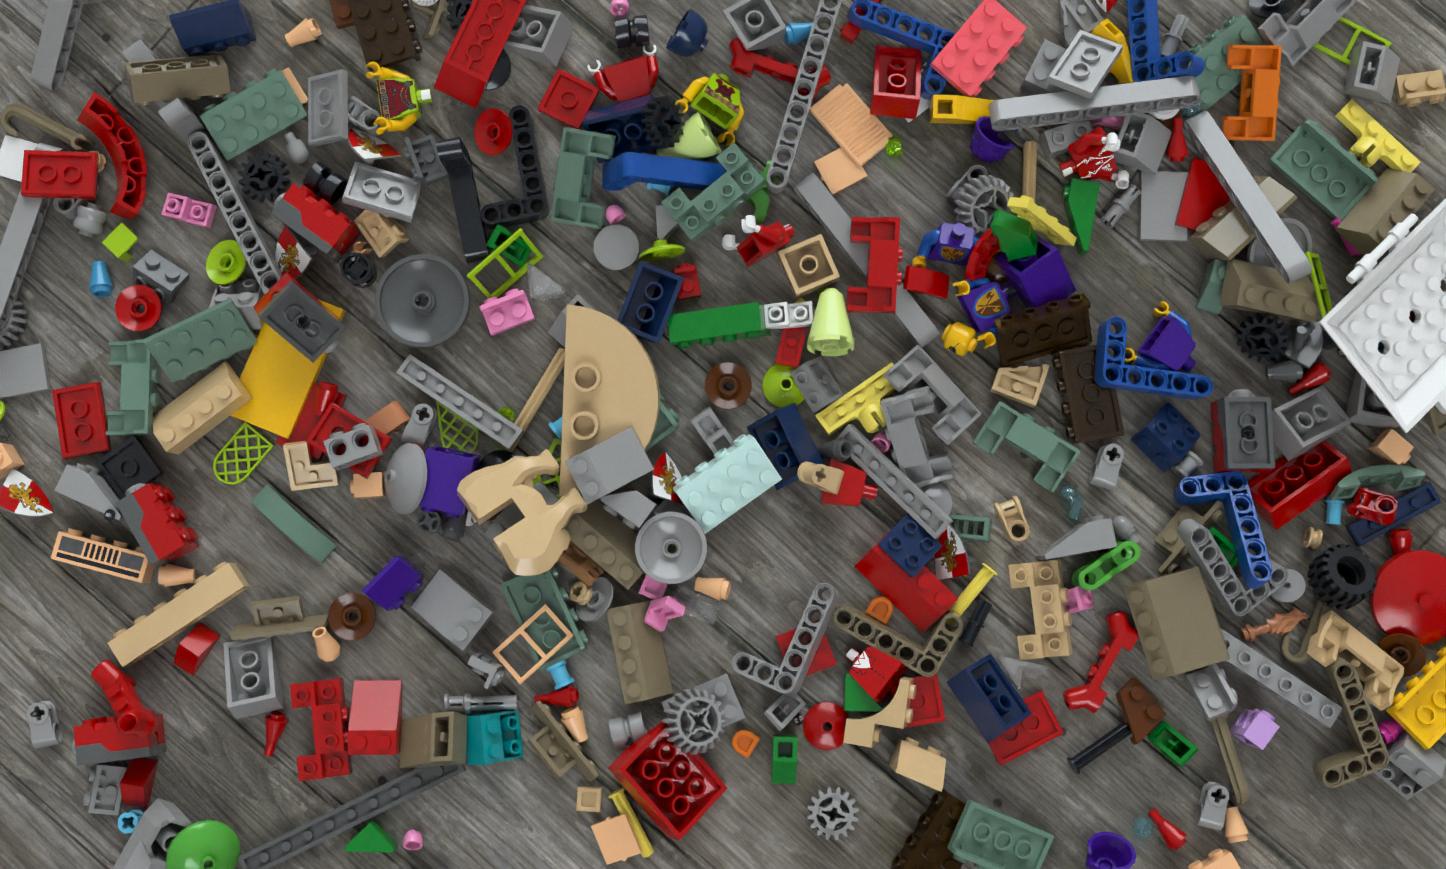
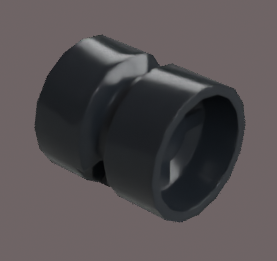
M647 15L634 16L632 20L628 17L615 18L618 48L631 47L632 43H635L637 46L650 45ZM631 28H637L638 34L632 35Z
M316 162L309 169L303 180V185L313 191L314 194L319 193V197L330 205L336 203L341 198L348 183L346 178L337 172L332 173L331 168L322 162Z
M353 252L346 255L341 261V274L353 286L366 288L375 282L377 278L376 266L365 255Z

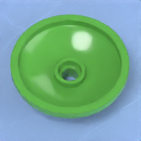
M213 820L196 822L184 828L174 837L166 853L167 869H235L239 862L237 857L241 854L240 841L234 830L222 822ZM206 861H211L209 864L204 865Z

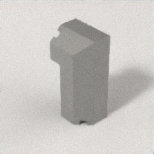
M157 798L143 813L113 869H167L166 853L170 843L180 831L192 823L173 802Z

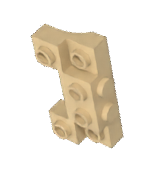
M1061 559L1008 565L1011 589L1030 587L1036 634L1017 636L1020 660L1072 655L1069 626L1072 625V616L1070 612H1067L1066 602H1069L1068 589L1064 588Z
M1330 610L1322 615L1318 632L1310 637L1307 653L1324 667L1334 663L1337 656H1341L1354 666L1359 679L1365 683L1364 692L1368 702L1380 711L1391 706L1395 689L1403 677L1404 667L1334 611Z

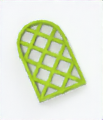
M436 401L440 439L443 447L449 448L454 444L459 448V451L468 452L464 447L468 442H471L474 447L468 453H473L479 444L478 429ZM440 405L446 409L442 415L440 413ZM448 411L455 416L450 423L443 418ZM457 418L464 423L459 430L453 426ZM442 421L448 425L444 431L442 428ZM466 425L473 429L469 437L462 433ZM450 427L457 432L452 439L445 435ZM475 432H476V443H475L473 440H471V438H472V436L475 434ZM459 434L466 439L462 446L455 442ZM444 437L450 441L447 446L445 445Z
M244 422L215 457L213 470L216 477L225 484L235 485L242 483L273 449L274 445L251 425ZM245 428V435L238 436ZM248 428L256 434L248 435ZM257 437V446L249 447V438ZM245 438L246 447H238L237 439ZM260 438L263 439L268 445H261ZM234 441V448H228ZM261 448H268L265 451V453L261 455ZM249 449H258V457L250 458ZM238 450H246L247 458L238 459ZM226 451H235V459L227 460ZM223 454V460L218 461L220 456ZM258 460L251 468L250 461ZM247 461V470L239 471V462ZM235 462L236 471L228 472L227 463ZM224 463V472L217 471V464ZM240 473H247L240 479ZM228 474H236L237 481L228 482ZM220 475H225V480Z

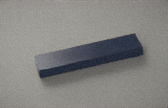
M1425 482L1396 498L1398 505L1396 519L1393 523L1382 525L1359 518L1346 525L1345 527L1355 545L1360 547L1441 503L1431 482ZM1382 508V509H1380V510H1382V511H1384V512H1389V511H1390V510L1387 509V508Z

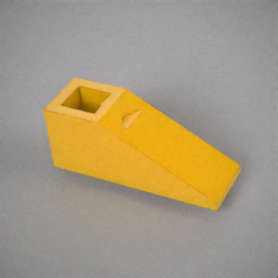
M1106 18L1096 26L1091 34L1123 45L1122 53L1109 73H1112L1118 79L1119 84L1134 83L1131 55L1124 34Z
M933 95L930 99L929 123L976 124L978 118L983 116L990 117L988 106L995 100L959 95Z

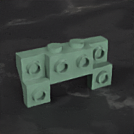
M563 127L560 155L557 159V177L553 185L555 192L551 221L602 229L605 205L589 202L595 158H613L616 136Z
M735 143L731 144L716 157L727 172L692 201L678 188L661 202L693 243L715 225L723 224L727 219V215L732 211L740 210L745 205V201L766 184L762 176Z
M144 339L109 342L111 349L108 365L121 366L120 410L122 411L106 412V415H108V431H106V435H152L153 412H156V407L160 403V396L157 392V383L160 382V371L158 366L155 365V358L144 344Z
M1001 401L997 402L988 419L972 441V444L993 455L1002 440L1041 464L1032 481L1053 493L1081 451L1057 437V432L1048 426L1043 428L1036 424L1037 420L1026 413L1022 415Z

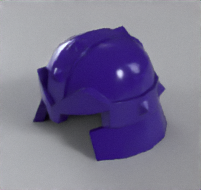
M983 116L978 118L969 145L972 155L984 162L992 163L1000 159L1004 160L1008 151L1015 148V146L1011 145L1010 141H1004L998 137L999 133L1004 134L1005 131L993 130L990 117Z
M1112 832L1096 833L1088 841L1085 867L1089 869H1129L1136 859L1134 847L1121 835Z

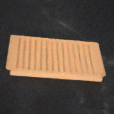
M848 83L843 87L841 84L836 86L811 106L809 110L859 168L890 144L889 138L893 136L876 115L870 114V108Z

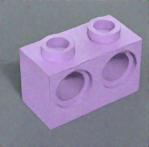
M1245 708L1229 731L1247 746L1263 750L1280 726L1273 722L1275 717L1265 710Z

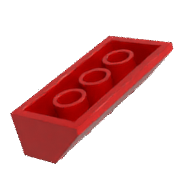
M1324 440L1290 461L1285 456L1275 462L1274 469L1261 472L1248 481L1256 511L1261 518L1278 530L1333 491L1337 484L1347 475L1351 474L1352 471L1348 458Z
M887 532L854 567L923 633L958 598L925 566L913 578H910L878 546V543L889 533Z

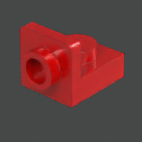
M690 263L677 265V269H673V273L684 277L678 293V300L700 297L701 291L696 265L691 266Z

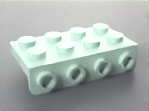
M750 434L739 436L733 441L734 445L730 448L719 450L715 453L713 460L708 463L705 461L695 468L696 472L690 476L685 475L675 482L676 486L673 487V490L694 520L702 528L704 534L782 480L756 439Z

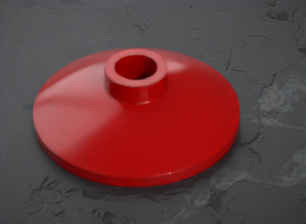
M487 109L476 121L474 129L475 141L483 153L499 155L507 149L511 142L512 124L508 115L500 109Z
M132 285L119 294L115 304V312L119 322L125 328L132 331H146L159 321L162 313V303L159 295L152 288L145 285ZM141 305L145 306V310L143 313H140L139 307Z
M821 702L814 705L804 717L803 731L805 737L814 747L821 750H832L840 747L844 741L846 719L849 718L848 714L841 706L832 702ZM826 722L832 725L829 731L823 730V724Z

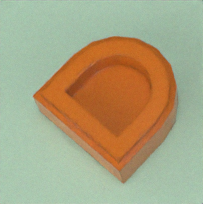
M876 597L870 602L864 613L886 625L892 614L893 605L885 597Z
M739 730L732 738L733 748L748 759L760 737L751 731Z

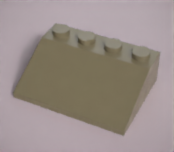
M1200 566L1135 582L1124 587L1153 680L1174 676L1230 659Z

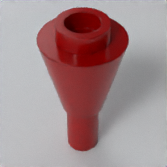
M1173 118V134L1171 135L1165 156L1170 157V162L1184 161V157H1189L1183 134V118Z
M1315 362L1303 375L1302 379L1287 390L1293 397L1305 388L1308 389L1330 381L1329 375H1331V372L1324 363L1319 364Z
M569 684L549 694L534 696V702L536 703L540 700L542 704L550 703L551 705L574 708L576 702H579V691L577 688H574L573 684Z
M272 711L271 714L265 715L267 740L264 751L265 756L273 757L276 742L280 739L289 722V719L282 712Z
M1155 808L1148 813L1158 826L1157 828L1168 850L1171 848L1178 850L1187 842L1184 839L1187 834L1168 820H1165Z

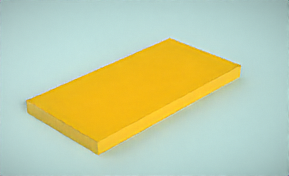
M319 300L342 321L346 312L344 309ZM264 322L263 328L257 337L258 343L254 344L240 377V381L253 399L230 416L290 439L328 353H322L313 363Z

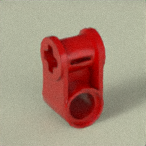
M1359 487L1354 494L1352 503L1347 506L1346 510L1354 517L1388 525L1396 519L1398 504L1396 499L1390 495ZM1382 508H1387V509H1389L1390 511H1389V512H1384V511H1382V510H1380V509H1382Z

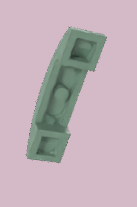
M1402 465L1370 466L1352 472L1343 478L1334 488L1329 498L1331 501L1352 498L1359 487L1390 483L1395 491L1417 488L1426 474L1422 470Z
M266 484L251 502L291 540L320 563H323L338 545L286 502V499L274 488Z

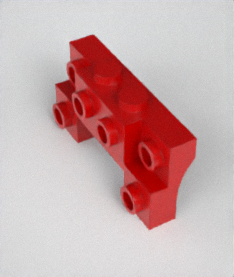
M852 217L850 243L869 244L866 288L848 287L847 313H895L897 285L901 286L902 271H898V262H902L903 248H899L900 217Z
M343 678L290 684L292 709L311 706L316 753L297 757L299 781L351 774L352 766L351 756L348 755L347 721L350 718V710L345 704Z

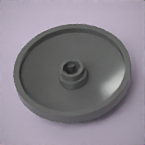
M418 254L397 261L384 273L377 286L375 309L382 327L395 340L414 348H432L446 343L461 330L469 314L470 294L463 276L451 263L437 256Z

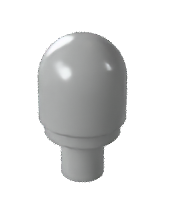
M293 132L287 133L284 137L288 142L286 148L289 156L295 163H305L309 158V152L301 139H296Z
M1121 515L1113 518V529L1122 540L1126 538L1127 541L1135 543L1140 541L1133 533L1135 528L1128 518Z

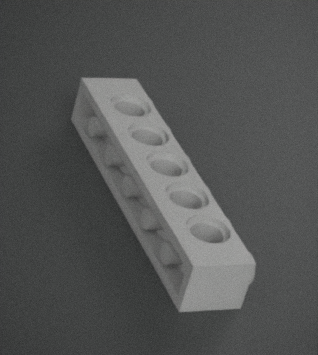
M1221 629L1230 657L1229 660L1222 661L1223 663L1319 726L1332 727L1343 709L1341 706Z

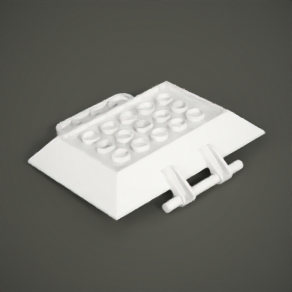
M1446 198L1410 233L1409 229L1418 221V217L1415 214L1411 213L1402 223H1397L1387 233V237L1370 254H1365L1355 264V268L1346 276V280L1351 284L1357 281V285L1319 321L1405 433L1434 405L1441 413L1446 415V290L1443 292L1440 288L1441 280L1446 283ZM1388 250L1389 254L1373 269L1377 264V260ZM1411 310L1415 314V321L1413 323L1409 319ZM1380 341L1384 345L1382 354L1378 351V343Z

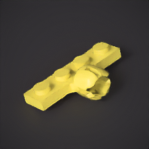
M1353 99L1336 114L1335 117L1357 137V142L1350 148L1349 152L1359 157V162L1364 167L1370 168L1380 159L1391 169L1412 172L1420 163L1413 154Z
M1021 195L1020 198H1009L1007 206L1011 209V212L1018 214L1017 217L1029 221L1034 231L1042 233L1054 244L1074 246L1077 237L1069 232L1070 229L1058 223L1057 218L1047 214L1045 208L1035 204L1033 198Z
M892 362L815 415V418L828 436L855 419L859 420L868 433L879 431L877 428L879 426L878 423L882 427L886 426L880 403L883 398L896 390L883 376L894 366Z

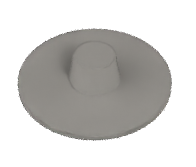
M1287 569L1289 573L1287 582L1271 594L1276 600L1286 603L1294 602L1304 594L1306 588L1305 580L1299 572L1293 569Z

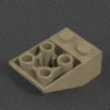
M451 711L430 713L401 720L399 768L466 764L467 715Z

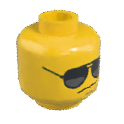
M961 322L949 324L941 338L944 341V348L959 356L966 355L968 351L972 353L978 344V340L975 339L976 331Z

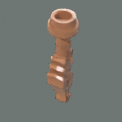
M1293 606L1291 612L1285 614L1274 613L1273 618H1266L1265 623L1259 626L1243 625L1239 629V635L1243 642L1248 641L1250 643L1255 640L1256 636L1262 633L1274 634L1276 636L1278 634H1288L1299 624V621L1307 620L1308 615Z

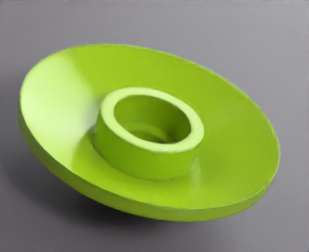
M665 239L653 242L654 247L645 250L639 255V260L658 261L673 258L683 254L685 247L667 244Z
M224 240L215 245L210 251L206 261V272L214 283L220 285L230 284L243 273L247 260L238 242L235 240Z
M775 364L766 372L762 384L763 392L766 399L774 406L782 408L793 403L798 406L804 401L805 398L791 376V372L796 368ZM784 380L790 382L791 386L789 388L782 387Z

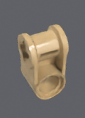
M805 461L799 466L797 474L799 480L803 483L838 495L844 471L824 464Z
M1015 495L1006 502L1000 504L997 502L993 503L995 514L1001 523L1006 538L1013 543L1025 540L1030 530L1018 497ZM1014 525L1021 527L1023 531L1020 538L1012 534L1011 530Z

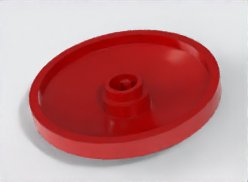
M1409 550L1388 559L1377 571L1378 577L1375 580L1378 583L1374 588L1373 594L1369 596L1370 611L1377 626L1386 635L1394 633L1408 634L1419 640L1422 645L1434 643L1445 637L1446 558L1426 550Z

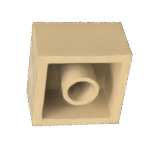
M822 234L778 251L777 258L795 300L839 281V273Z

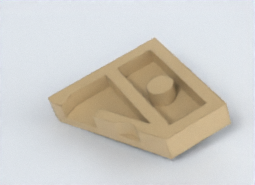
M1050 365L999 368L990 392L1034 408Z

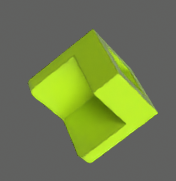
M121 223L102 243L117 258L127 263L133 257L128 250L139 238L132 232L133 230L129 226Z

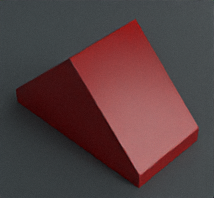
M199 623L179 643L173 663L194 676L221 635L203 623Z
M147 758L131 760L120 781L124 805L148 808L158 764L157 760Z

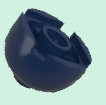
M690 8L675 28L676 31L673 36L671 35L666 48L679 56L685 57L692 56L698 50L702 52L709 42L706 39L708 27L704 18Z

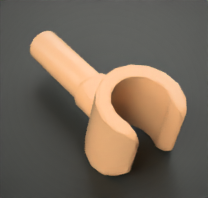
M356 242L351 253L357 252L363 255H370L372 249L363 250L364 245L368 242Z

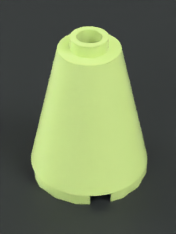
M697 112L685 122L684 126H681L683 135H678L680 142L674 143V147L656 149L657 154L655 155L697 161L717 155L721 152V147L717 142L716 136H713L711 127L703 114Z
M828 288L820 293L807 340V349L814 354L815 350L821 351V356H842L848 354V349L854 350V339L844 297L835 288Z

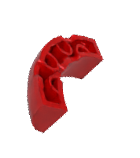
M93 92L77 121L85 125L100 139L113 161L116 171L117 189L109 212L124 218H134L138 215L146 194L147 166L143 149L134 130L130 125L126 124L118 114V110L103 97Z

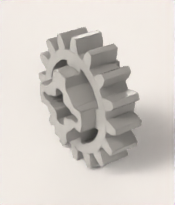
M827 786L826 793L819 789V797H811L814 804L807 805V809L812 811V813L807 815V819L814 820L810 824L811 829L818 827L816 834L819 836L824 832L826 840L830 838V835H834L835 840H838L840 833L847 837L846 830L849 828L854 831L855 829L851 824L852 821L857 822L859 820L858 817L854 816V813L859 811L858 807H852L856 802L855 799H847L849 796L848 791L840 794V787H837L835 792H832L830 786ZM831 797L830 802L827 804H820L823 800ZM841 800L847 804L849 812L841 809ZM834 807L839 814L834 815L833 819H830L829 814L826 812L831 811ZM817 814L823 816L826 820L825 827L819 823ZM841 821L845 822L844 825L835 829L836 824Z

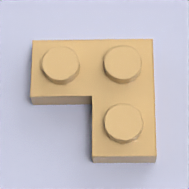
M300 441L283 445L291 491L339 485L338 470L332 468L330 461L312 463L309 443Z

